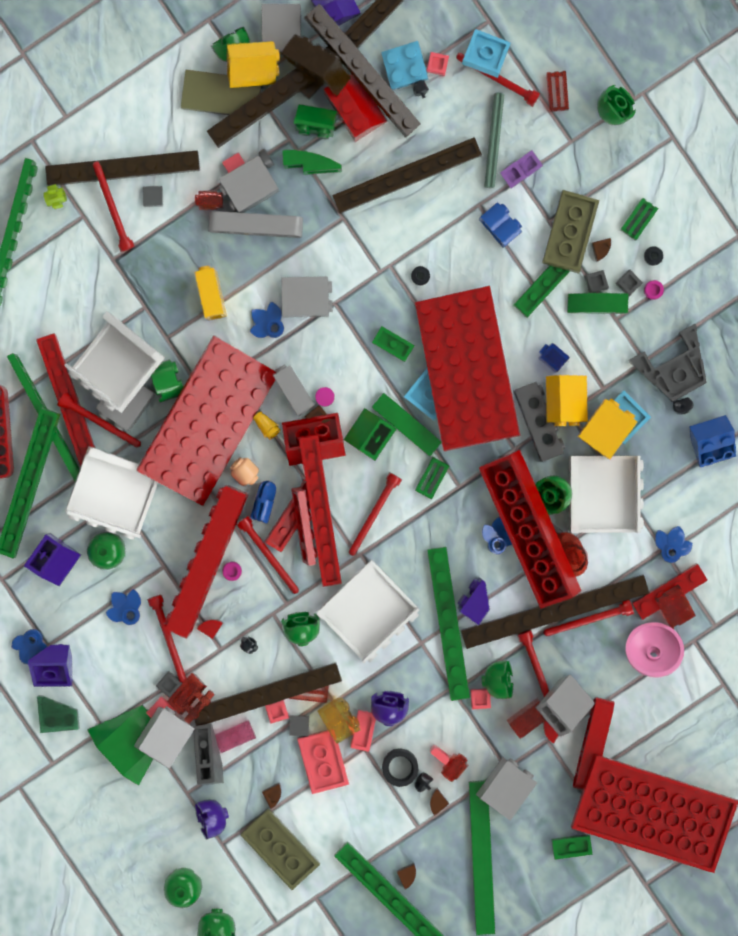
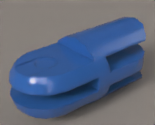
M266 480L259 485L250 516L251 519L266 524L269 522L276 494V485L273 482Z

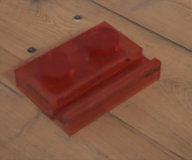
M679 585L669 589L661 597L655 598L666 622L672 629L696 616Z

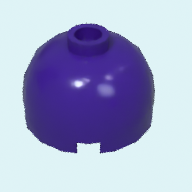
M383 691L382 695L377 696V693H375L371 697V713L378 722L385 726H393L400 723L408 714L409 698L405 699L402 693Z
M212 799L197 802L195 804V812L198 823H201V832L204 838L207 840L220 835L226 827V819L229 818L226 807L222 808L219 802Z

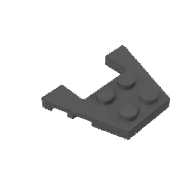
M696 324L679 332L687 347V351L666 363L653 368L645 351L628 360L671 402L707 383Z

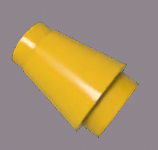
M262 411L254 416L253 420L265 438L267 437L271 440L281 431L279 424L263 414Z

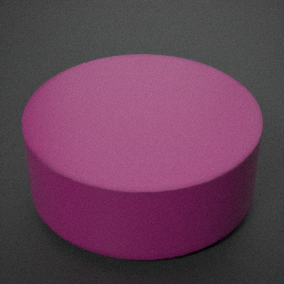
M656 280L648 282L644 287V295L650 300H656L664 293L662 283Z
M323 387L316 392L315 398L319 405L327 407L334 402L335 395L330 388Z
M231 561L224 565L222 573L227 580L235 581L241 576L242 568L237 562Z

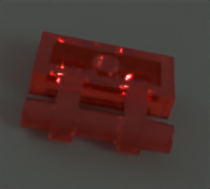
M191 673L167 702L180 715L187 711L188 715L184 720L190 724L193 719L199 717V712L211 703V699L215 694L208 690L204 695L202 692L207 686L196 674ZM198 698L200 701L193 708L191 704Z

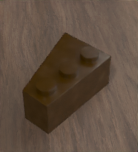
M294 34L281 52L290 64L307 76L311 75L318 79L317 83L321 86L326 84L335 96H338L351 79L340 64V58L332 52L328 54L321 45H313L312 41L305 36L301 38Z

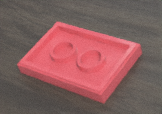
M334 728L297 738L312 794L349 785Z

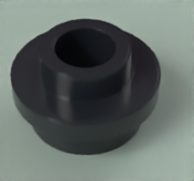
M656 246L649 247L644 253V260L648 265L656 266L662 262L663 252ZM652 252L657 254L656 259L651 258Z
M418 266L413 269L411 279L416 285L423 286L429 282L430 272L427 268ZM419 272H422L424 274L423 279H419L417 277V274Z
M243 637L240 648L244 652L252 654L258 650L257 641L252 637Z

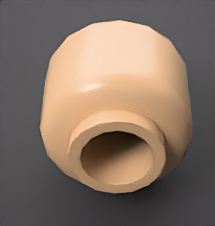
M240 457L230 467L231 476L242 486L253 485L259 478L257 476L259 468L249 458L242 459Z

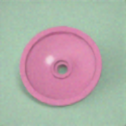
M651 622L638 626L630 633L626 642V656L630 665L637 672L648 677L658 678L670 675L678 669L684 657V645L681 637L674 629L662 623ZM651 653H656L657 656H656V657H652L650 654H651Z

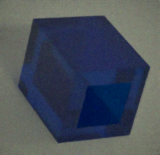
M552 342L550 345L545 344L539 351L541 355L538 359L556 373L570 357Z

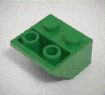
M299 104L294 119L295 131H299L298 134L304 136L316 134L318 138L329 139V137L334 136L337 111Z
M364 408L343 440L376 461L396 431V428Z

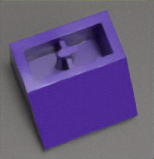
M48 533L45 534L24 567L37 576L60 586L81 554L53 534Z
M480 577L478 580L474 579L468 587L470 590L468 594H463L457 602L459 612L478 625L490 610L486 582Z

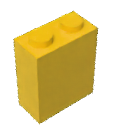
M274 41L227 45V77L230 88L273 85L276 83V76H279V66L276 64V61H280L279 50L275 49Z
M210 265L199 267V271H195L205 318L210 321L227 317L217 271L214 267L210 268Z
M546 376L547 422H555V426H567L566 422H568V426H580V422H588L587 376Z
M611 398L609 401L607 399L602 401L577 435L579 439L607 459L612 458L637 424V421L634 419L636 416L628 410L622 411L618 408L620 404Z

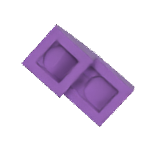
M531 150L500 172L509 187L513 188L543 167V164L533 150Z

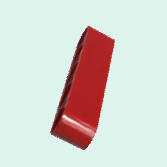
M0 385V407L3 411L2 416H0V426L4 428V434L0 437V446L3 445L6 449L3 456L0 455V466L4 464L7 467L6 474L0 473V478H8L14 473L9 398L6 387Z
M595 697L593 700L595 704L590 711L573 780V788L583 790L594 755L603 756L614 711V701Z

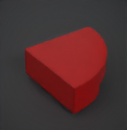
M207 620L200 624L197 629L213 639L224 622L220 620Z
M544 718V733L552 743H555L558 733Z

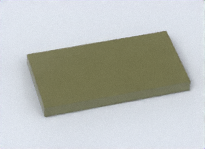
M185 69L181 109L230 115L261 93V86L230 88L228 77L225 74Z
M562 190L542 260L543 264L580 273L600 200Z
M269 807L240 834L291 890L296 888L320 865V862Z

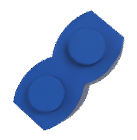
M497 202L479 220L504 248L522 233L520 229L522 225L516 218L512 219L508 215L510 211L503 203L500 205Z

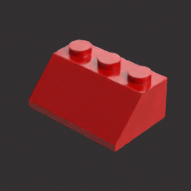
M351 74L349 75L351 79L338 96H335L328 86L324 88V94L334 110L337 111V115L353 140L357 142L385 124L387 119L375 101Z
M338 413L282 423L289 466L303 464L299 437L318 434L322 460L346 456ZM325 419H331L326 423H322V421Z

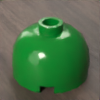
M244 26L234 30L235 33H228L211 45L212 50L219 59L227 62V45L250 43L249 35Z
M611 85L599 96L597 110L600 118L606 123L621 125L634 117L636 109L633 111L632 105L635 103L630 93L623 87L616 88V85Z
M551 475L537 481L535 484L548 515L558 514L570 505L573 495L572 488L564 478Z
M111 532L96 534L91 538L87 546L89 561L93 566L103 570L116 568L122 563L126 555L124 541L119 535Z
M296 612L287 615L288 619L284 620L283 618L281 621L283 635L289 642L298 646H307L318 636L320 631V619L315 613L314 616H310L309 612Z
M504 660L496 661L490 664L485 671V675H482V686L486 687L487 692L496 699H507L513 696L514 683H511L510 676H513L510 662Z
M175 869L165 880L163 888L165 898L174 907H190L196 903L201 895L202 882L200 877L192 869Z
M211 909V913H206L200 918L197 936H235V922L229 914L223 913V909Z

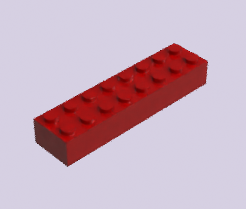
M517 450L480 466L479 470L540 609L573 598L582 590L521 451Z
M225 485L224 488L219 489L216 496L219 499L218 503L212 506L209 517H211L209 523H205L201 534L204 537L202 541L200 540L196 544L194 552L197 554L195 559L193 558L189 561L186 569L189 573L183 577L179 588L182 590L180 594L178 593L172 602L171 606L174 609L173 612L168 613L164 624L167 625L165 630L186 639L191 635L249 493L230 485Z

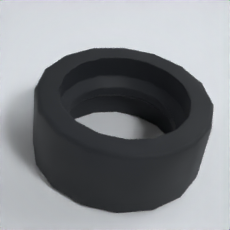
M402 748L393 749L383 759V776L391 785L397 787L407 786L417 777L419 770L417 759L409 750ZM399 756L407 758L412 767L410 774L402 779L395 778L389 771L390 762Z

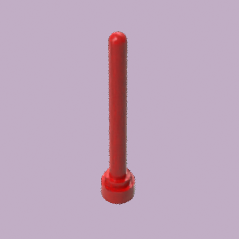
M458 53L456 58L458 61L463 62L465 55ZM476 70L524 97V100L527 101L526 104L532 107L540 96V93L536 90L532 91L529 89L528 91L501 75L497 78Z
M95 161L93 168L120 238L118 240L119 250L124 252L135 248L133 240H130L126 235L102 167L98 161Z
M64 392L57 403V406L60 408H70L134 447L139 448L141 446V442L124 431L122 432L114 425L73 402L69 394Z
M390 472L388 473L387 481L385 482L387 485L349 549V555L354 556L357 553L391 491L400 485L402 479Z
M247 516L236 525L240 531L247 532L291 592L297 594L299 588L253 529L251 518Z
M162 594L147 599L149 607H152L156 612L179 681L184 684L187 678L171 632L165 630L167 625L164 624L166 617L162 609L164 602Z
M626 600L619 604V607L547 628L543 633L545 636H551L616 615L630 616L634 614L630 600Z
M528 630L518 633V640L522 642V645H525L543 697H545L549 692V688L532 645V638L534 637L532 631Z

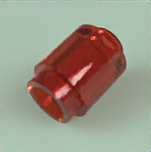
M217 190L199 191L198 195H195V206H199V210H218V208H223V194Z
M454 753L450 757L449 762L442 767L441 774L450 782H453L455 779L457 780L469 766L466 763L468 759L461 753L458 755Z

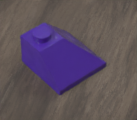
M311 0L314 8L320 4L338 26L361 15L354 0Z
M49 645L28 660V667L34 687H72V654L70 645Z

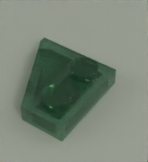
M42 695L37 696L40 733L80 729L78 709Z

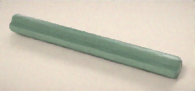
M495 93L493 98L484 184L486 188L495 187L504 105L503 93Z

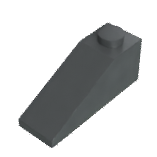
M213 725L193 726L195 728L193 733L197 785L224 783L223 764Z

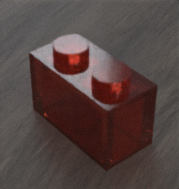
M538 698L507 720L520 739L546 721L535 708L540 703Z

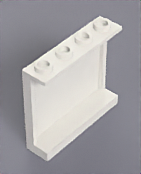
M107 311L103 315V318L108 321L105 327L73 367L68 364L64 366L70 370L68 373L76 380H81L80 384L84 388L93 390V396L100 401L102 399L105 400L104 405L111 411L116 409L122 413L165 357Z
M88 446L65 512L69 515L68 518L79 521L83 519L90 526L98 527V525L106 527L105 530L116 534V531L124 533V537L134 540L135 537H141L140 531L158 482L139 473L136 470L139 463Z
M569 456V484L573 494L569 505V533H640V529L644 527L643 517H640V510H643L644 507L643 498H640V490L644 488L643 479H640V471H643L644 463L643 460H640V456H612L611 459H607L604 456Z
M371 559L316 614L362 659L363 663L367 660L370 663L378 655L376 652L381 647L385 649L392 642L390 638L394 634L397 636L401 634L405 629L404 625L408 621L412 623L419 616L417 612L420 610Z

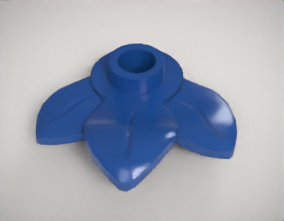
M271 302L267 311L263 309L252 310V319L256 325L250 329V332L258 338L267 336L278 338L283 334L282 311L278 305ZM273 325L278 326V330L276 332L271 331V327Z
M500 517L493 521L492 526H483L482 536L488 543V549L491 553L501 554L505 551L506 546L512 545ZM496 541L499 542V546L497 548L494 547V543Z
M681 527L673 528L668 534L661 530L657 531L655 543L661 550L662 558L666 562L675 563L681 556H686L691 552L693 543L684 541L685 535ZM669 550L674 551V556L669 555Z
M135 589L131 590L128 595L113 592L111 596L113 608L106 611L108 618L114 622L123 621L127 625L137 623L140 618L138 609L141 605V598ZM128 612H132L134 614V617L132 619L128 618Z
M30 629L24 635L15 637L11 648L19 650V659L23 664H28V660L48 647L43 642L41 632L36 629Z

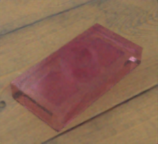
M247 720L215 734L220 753H223L255 739L256 735L250 721Z

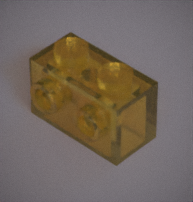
M342 697L331 701L317 710L336 744L343 742L361 730L358 719L352 716L348 702L342 699Z

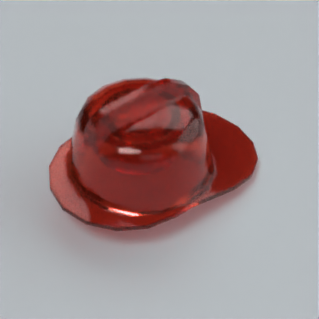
M568 532L560 533L558 538L575 576H580L587 569L588 553L577 536Z

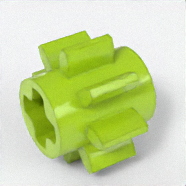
M56 184L47 186L48 191L43 193L46 205L48 207L52 206L55 210L63 208L62 203L67 202L63 187L59 188Z

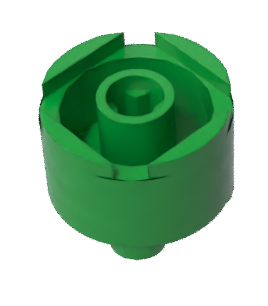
M170 359L161 362L151 375L156 394H161L162 397L159 399L160 403L177 398L183 389L182 381H178L176 377L178 373L175 361L171 362Z

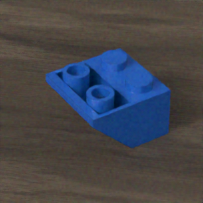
M726 415L689 426L691 443L700 468L736 457L735 430Z

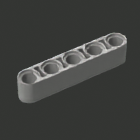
M219 211L209 212L208 232L302 238L303 217Z

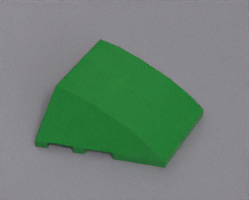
M143 705L87 729L96 748L122 776L138 786L153 761V758L134 747V744L151 719L147 714L148 710Z

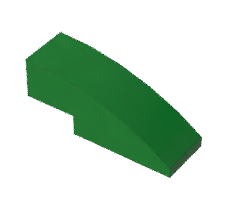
M282 150L284 169L303 168L304 175L342 172L341 164L320 154L300 150Z
M629 293L568 294L567 313L627 314Z

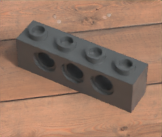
M534 382L513 390L540 462L564 454L563 449H565L562 438L558 439L556 434L558 427L555 426V422H547V407L542 397L545 395L542 385ZM531 398H535L538 401L536 409H532L528 404ZM538 416H542L545 419V424L542 427L537 426L535 423ZM544 434H549L552 437V441L548 445L542 441Z

